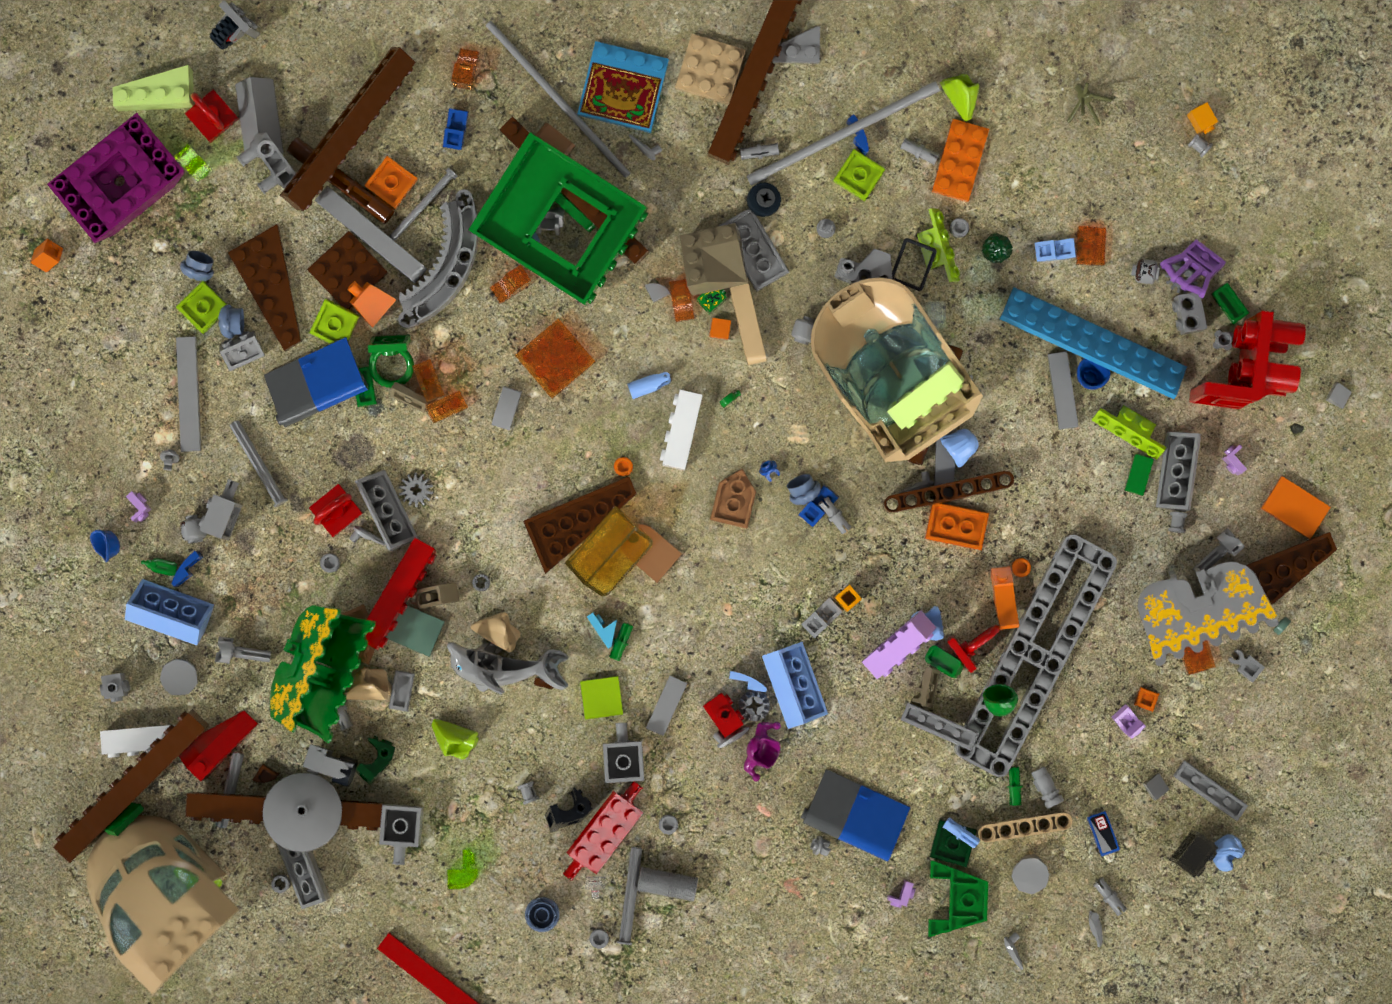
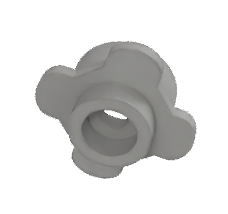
M1218 330L1214 333L1215 342L1213 347L1215 349L1224 348L1228 351L1232 348L1233 334L1231 332H1221Z

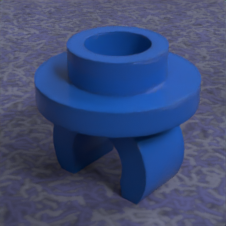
M768 460L762 463L759 472L769 482L772 481L770 478L772 472H775L778 476L780 475L775 461Z

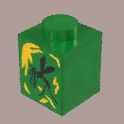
M721 289L703 293L697 298V302L710 315L726 301V291Z

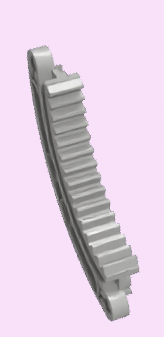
M468 190L458 191L455 201L445 202L440 207L443 213V224L446 227L443 228L446 235L442 236L445 242L441 243L445 250H439L442 257H436L439 264L433 263L435 270L429 269L431 276L424 275L425 282L419 280L420 286L413 285L412 292L406 289L407 295H404L402 292L399 293V301L404 311L399 315L398 320L403 328H413L437 315L456 297L470 275L476 258L479 237L468 231L477 217L475 202L471 192ZM462 194L470 197L467 199V206H465L463 201H459L462 198ZM469 253L471 255L470 259L466 262L461 261L462 254ZM453 277L459 278V283L456 286L449 284L450 279ZM414 311L416 313V316L419 318L417 322L416 318L411 319L410 324L408 325L406 322H402V320L405 319V315H408L409 317L415 316L412 313Z

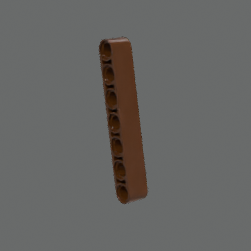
M1001 471L890 495L883 501V509L886 513L894 514L1005 490L1013 485L1014 476L1009 471ZM1005 475L1008 477V485L1001 484L1000 476ZM983 479L990 482L989 489H984L981 486ZM967 483L971 486V493H965L962 490L963 484ZM944 488L952 489V497L944 495ZM926 492H932L934 494L933 501H927L925 499ZM913 496L916 500L915 505H908L906 497ZM894 500L897 503L896 509H889L887 501Z

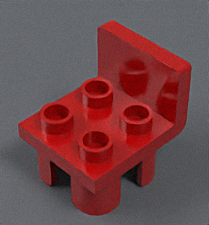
M1260 311L1245 320L1243 326L1236 325L1232 345L1233 348L1240 349L1239 363H1231L1228 385L1205 382L1190 390L1189 403L1241 409L1250 403L1261 400L1267 395L1286 397L1287 393H1295L1300 382L1301 368L1293 365L1268 362L1269 352L1286 353L1289 344L1302 345L1305 342V324L1273 319L1274 312Z

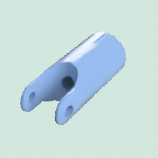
M668 372L643 377L627 383L632 399H636L668 385L671 382V378Z

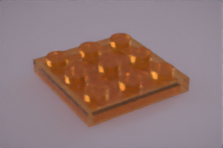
M559 318L515 355L551 399L555 398L596 363Z

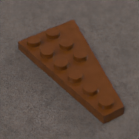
M276 224L229 251L228 254L283 350L287 351L301 343L302 340L296 318L279 225Z
M630 477L621 479L523 521L545 574L637 495Z
M1327 532L1245 566L1255 573L1267 599L1272 605L1300 580L1305 578L1314 568L1331 556L1337 548L1331 533Z

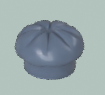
M192 250L187 253L186 260L180 263V269L190 279L207 281L214 275L212 269L214 261L209 255Z
M229 304L223 306L218 316L221 334L228 339H232L235 335H242L244 331L243 308H233Z
M809 474L793 478L786 486L790 492V501L795 505H805L813 501L821 490L820 483L814 481Z
M535 898L526 907L525 920L528 926L537 932L550 931L559 921V908L549 898Z

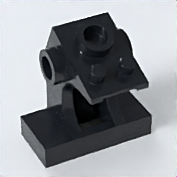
M574 787L570 792L574 802L572 809L564 811L559 809L557 804L549 806L545 813V818L550 833L582 822L593 809L591 807L592 803L587 797L583 798L581 789L577 790Z

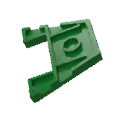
M930 860V878L950 879L948 919H928L927 936L934 937L935 935L987 921L988 881Z

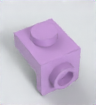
M1240 444L1237 446L1231 445L1224 451L1226 455L1222 458L1227 464L1226 468L1236 475H1240L1247 470L1234 455L1242 448Z
M131 491L126 497L139 511L130 519L134 522H142L149 516L148 512L151 509L145 503L147 499L140 492Z
M1126 704L1111 717L1122 732L1131 739L1139 735L1146 727Z
M904 880L899 898L887 896V900L891 901L890 905L901 908L902 905L907 906L909 898L913 899L915 893L914 884Z

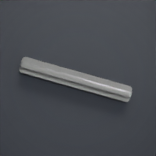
M234 752L232 754L224 794H235L244 757L242 753ZM222 819V822H216V826L226 828L229 819Z

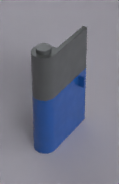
M346 337L264 375L277 411V415H275L276 420L280 426L283 425L285 428L369 390L363 374L359 371Z
M826 769L809 808H804L801 818L803 819L802 823L888 861L911 807Z

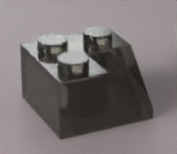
M1191 830L1169 858V861L1186 875L1193 878L1199 877L1204 872V866L1208 860L1212 861L1217 855L1216 850L1218 846L1200 832Z

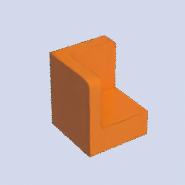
M46 239L35 248L30 263L48 272L59 263L63 248Z

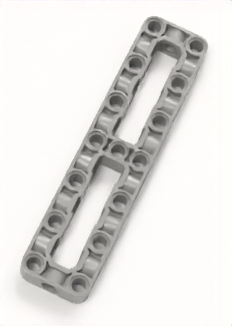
M1068 535L1062 539L1019 621V628H1015L964 727L979 733L972 751L969 750L966 754H962L959 749L960 746L954 744V752L957 756L997 777H1003L1009 772L1116 568L1117 559L1113 554L1077 535ZM1070 539L1076 543L1074 550L1069 549L1067 546V542ZM1104 557L1110 561L1108 568H1104L1101 564ZM1077 558L1090 564V569L1092 570L1087 580L1082 583L1069 614L1062 621L1055 635L1056 639L1052 647L1046 650L1033 643V640ZM1052 573L1058 576L1056 584L1051 583L1049 580ZM1086 591L1092 594L1090 602L1084 600V593ZM1034 607H1038L1041 612L1037 618L1031 613ZM1068 625H1072L1074 627L1075 631L1072 636H1069L1066 633V627ZM1016 641H1020L1023 644V648L1019 652L1013 646ZM1033 650H1037L1040 654L1037 661L1031 658ZM1051 659H1054L1057 663L1054 670L1048 667V662ZM1022 661H1025L1038 668V673L1032 684H1029L1021 699L1020 707L1015 717L1010 720L1002 736L1000 746L993 753L979 745L994 716L984 704L983 692L988 687L997 684L996 677L998 675L1004 676L1005 682L1003 685L1010 686ZM1033 693L1039 696V701L1036 704H1032L1030 701V696ZM981 709H985L987 712V717L983 720L978 718V711ZM1015 727L1021 730V735L1018 738L1012 736V730ZM1000 761L1003 764V769L1000 772H996L994 764Z

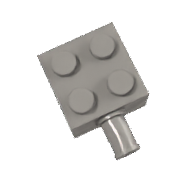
M228 479L223 494L220 496L213 495V498H209L206 505L207 513L205 516H202L199 523L200 531L229 541L243 506L233 500L239 483Z
M615 723L617 741L615 743H603L605 783L644 781L642 741L628 740V724Z
M395 804L382 805L379 844L392 845L394 847L392 864L405 865L406 847L421 846L424 807Z

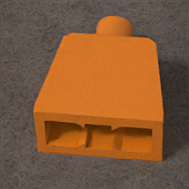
M354 281L347 289L354 295L350 303L371 327L376 325L396 301L395 298L368 282L361 287Z

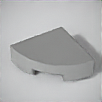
M651 283L645 285L653 303L670 295L668 289L660 284Z

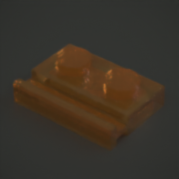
M1078 226L1076 265H1105L1106 227Z
M1207 640L1203 642V650L1200 653L1193 652L1191 647L1184 649L1185 655L1182 659L1187 675L1215 667Z

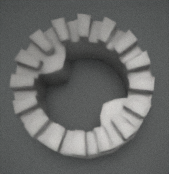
M484 574L476 575L472 580L473 587L478 591H485L490 586V580ZM480 577L486 579L484 588H478L476 585L478 583L477 579Z
M284 875L276 876L271 882L272 889L277 893L287 891L290 886L289 878ZM277 879L285 881L286 886L284 889H280L279 886L276 887Z

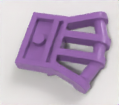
M1196 239L1181 254L1163 260L1160 266L1166 270L1173 283H1178L1182 286V290L1198 294V297L1204 298L1210 280L1224 267L1226 262ZM1181 261L1186 262L1177 272L1172 267L1173 264ZM1190 267L1195 269L1196 272L1187 280L1181 277ZM1201 275L1205 277L1202 288L1192 284Z

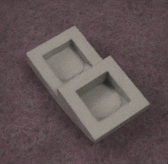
M503 386L491 425L510 431L522 391Z
M830 596L801 625L815 638L843 612V609Z

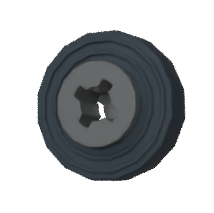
M770 183L756 184L747 195L749 209L757 216H771L780 207V192Z

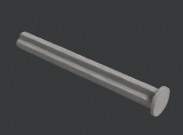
M238 420L232 422L230 428L273 499L274 507L281 506L288 499L283 497L241 423Z
M631 847L619 940H617L619 944L632 945L630 940L642 848Z

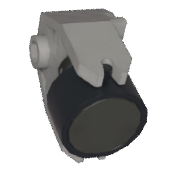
M310 744L303 767L308 768L307 772L315 775L322 773L331 776L332 782L349 787L356 772L358 759L343 754L336 758L332 756L333 750Z

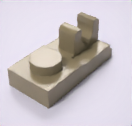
M394 382L390 397L424 413L431 393L428 391L425 396H421L419 394L421 391L420 387H417L415 392H413L405 384Z
M925 667L921 678L922 688L915 687L914 689L920 692L921 696L918 699L913 698V702L921 703V706L933 708L940 674L939 670Z

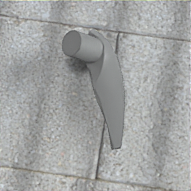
M629 134L630 139L649 159L655 160V155L662 151L659 145L650 149L636 137Z
M928 471L922 472V482L915 483L899 493L931 487L934 482L930 481Z
M353 526L354 533L349 538L352 542L355 543L361 536L378 544L386 545L383 540L360 526Z
M749 727L731 733L726 738L719 731L716 732L713 737L719 743L717 747L722 748L735 742L749 730Z
M1090 910L1089 926L1096 938L1098 947H1101L1102 925L1099 915Z
M1014 932L1009 938L1004 937V944L1012 960L1023 970L1021 959L1014 946V943L1020 937Z

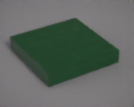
M939 819L929 857L967 867L972 847L961 839L957 840L955 835L943 828L946 821ZM966 827V830L976 835V829Z

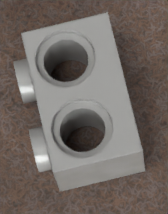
M1188 293L1177 295L1173 298L1172 308L1174 313H1177L1178 318L1176 320V328L1180 331L1181 335L1208 329L1202 299L1198 297V294ZM1183 300L1190 302V309L1184 308ZM1188 318L1194 321L1195 325L1193 328L1187 325L1186 320Z

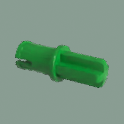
M622 624L617 639L614 638L615 643L609 655L610 658L617 661L621 660L633 629L631 624Z
M1016 766L1011 767L1009 770V785L1007 786L1009 788V805L1012 806L1022 805L1021 788H1023V785H1020V768Z

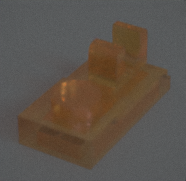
M459 390L426 405L425 408L434 424L466 410L468 406Z

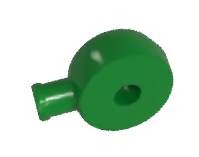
M739 390L734 393L731 392L719 402L723 408L727 407L741 395V392Z

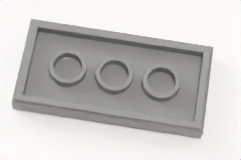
M749 208L719 225L724 226L736 223L741 236L746 274L756 292L789 274V270L756 214Z

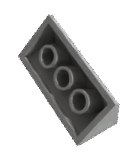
M249 77L235 84L244 151L250 148V142H252V138L257 133L266 132L280 152L284 154L274 80Z
M1166 433V450L1163 453L1156 502L1157 508L1183 512L1191 509L1201 434Z
M385 470L355 481L389 551H394L412 542L414 538L418 539Z
M277 843L301 909L330 899L313 851L295 852L283 848Z

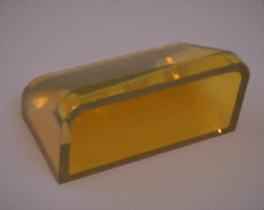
M615 506L569 557L565 564L585 586L600 596H607L649 551L653 540L621 509Z

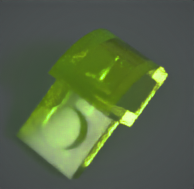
M188 143L174 156L198 182L205 178L212 170Z
M472 848L463 849V868H449L447 870L448 889L467 888L477 879L480 867L472 868V865L476 864V854L472 853Z

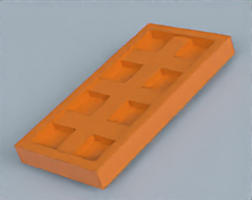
M952 119L932 192L965 202L969 201L988 136V128Z

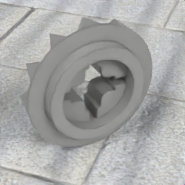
M748 691L740 699L739 710L747 720L759 721L765 718L769 712V700L760 691ZM752 697H754L756 703L763 704L757 708V714H755L752 708H746V706L752 704Z

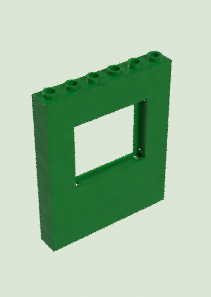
M530 132L468 231L587 306L588 303H593L597 296L595 294L598 287H603L607 280L606 274L608 271L612 272L618 263L615 261L618 255L624 254L628 247L626 245L629 238L633 239L638 232L636 227L639 222L643 223L649 213L646 212L648 208ZM563 187L608 215L576 266L532 238Z

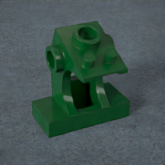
M374 736L373 739L369 737L368 742L376 748L378 757L373 763H361L356 768V773L369 785L392 762L395 752L392 742L384 739L380 742L377 736ZM387 752L388 755L386 757H383L381 753Z

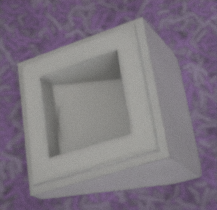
M1336 382L1333 384L1326 401L1343 409L1352 392Z
M1159 773L1143 783L1155 801L1170 790Z

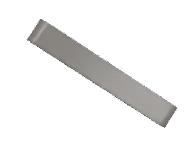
M328 186L315 199L322 208L414 284L427 270L418 260Z

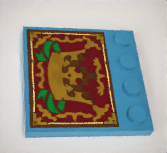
M595 41L577 115L651 133L669 59Z

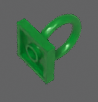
M410 334L371 337L368 344V353L372 354L369 358L368 367L372 378L379 385L392 388L394 382L406 384L411 379L414 372V360L408 351L411 342ZM381 354L383 356L401 354L404 357L407 369L400 379L386 380L379 375L376 369V362Z

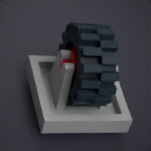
M225 0L219 4L226 14L216 24V28L212 29L209 37L220 49L224 50V48L226 49L228 46L233 45L244 34L254 39L260 35L256 30L258 26L244 15L245 12L238 5L236 6L233 2L229 4Z

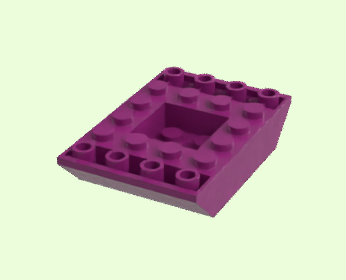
M135 113L47 183V185L92 241L97 243L117 234L172 190L185 171L140 115ZM120 176L124 177L125 183L122 186H117L115 183L116 179Z

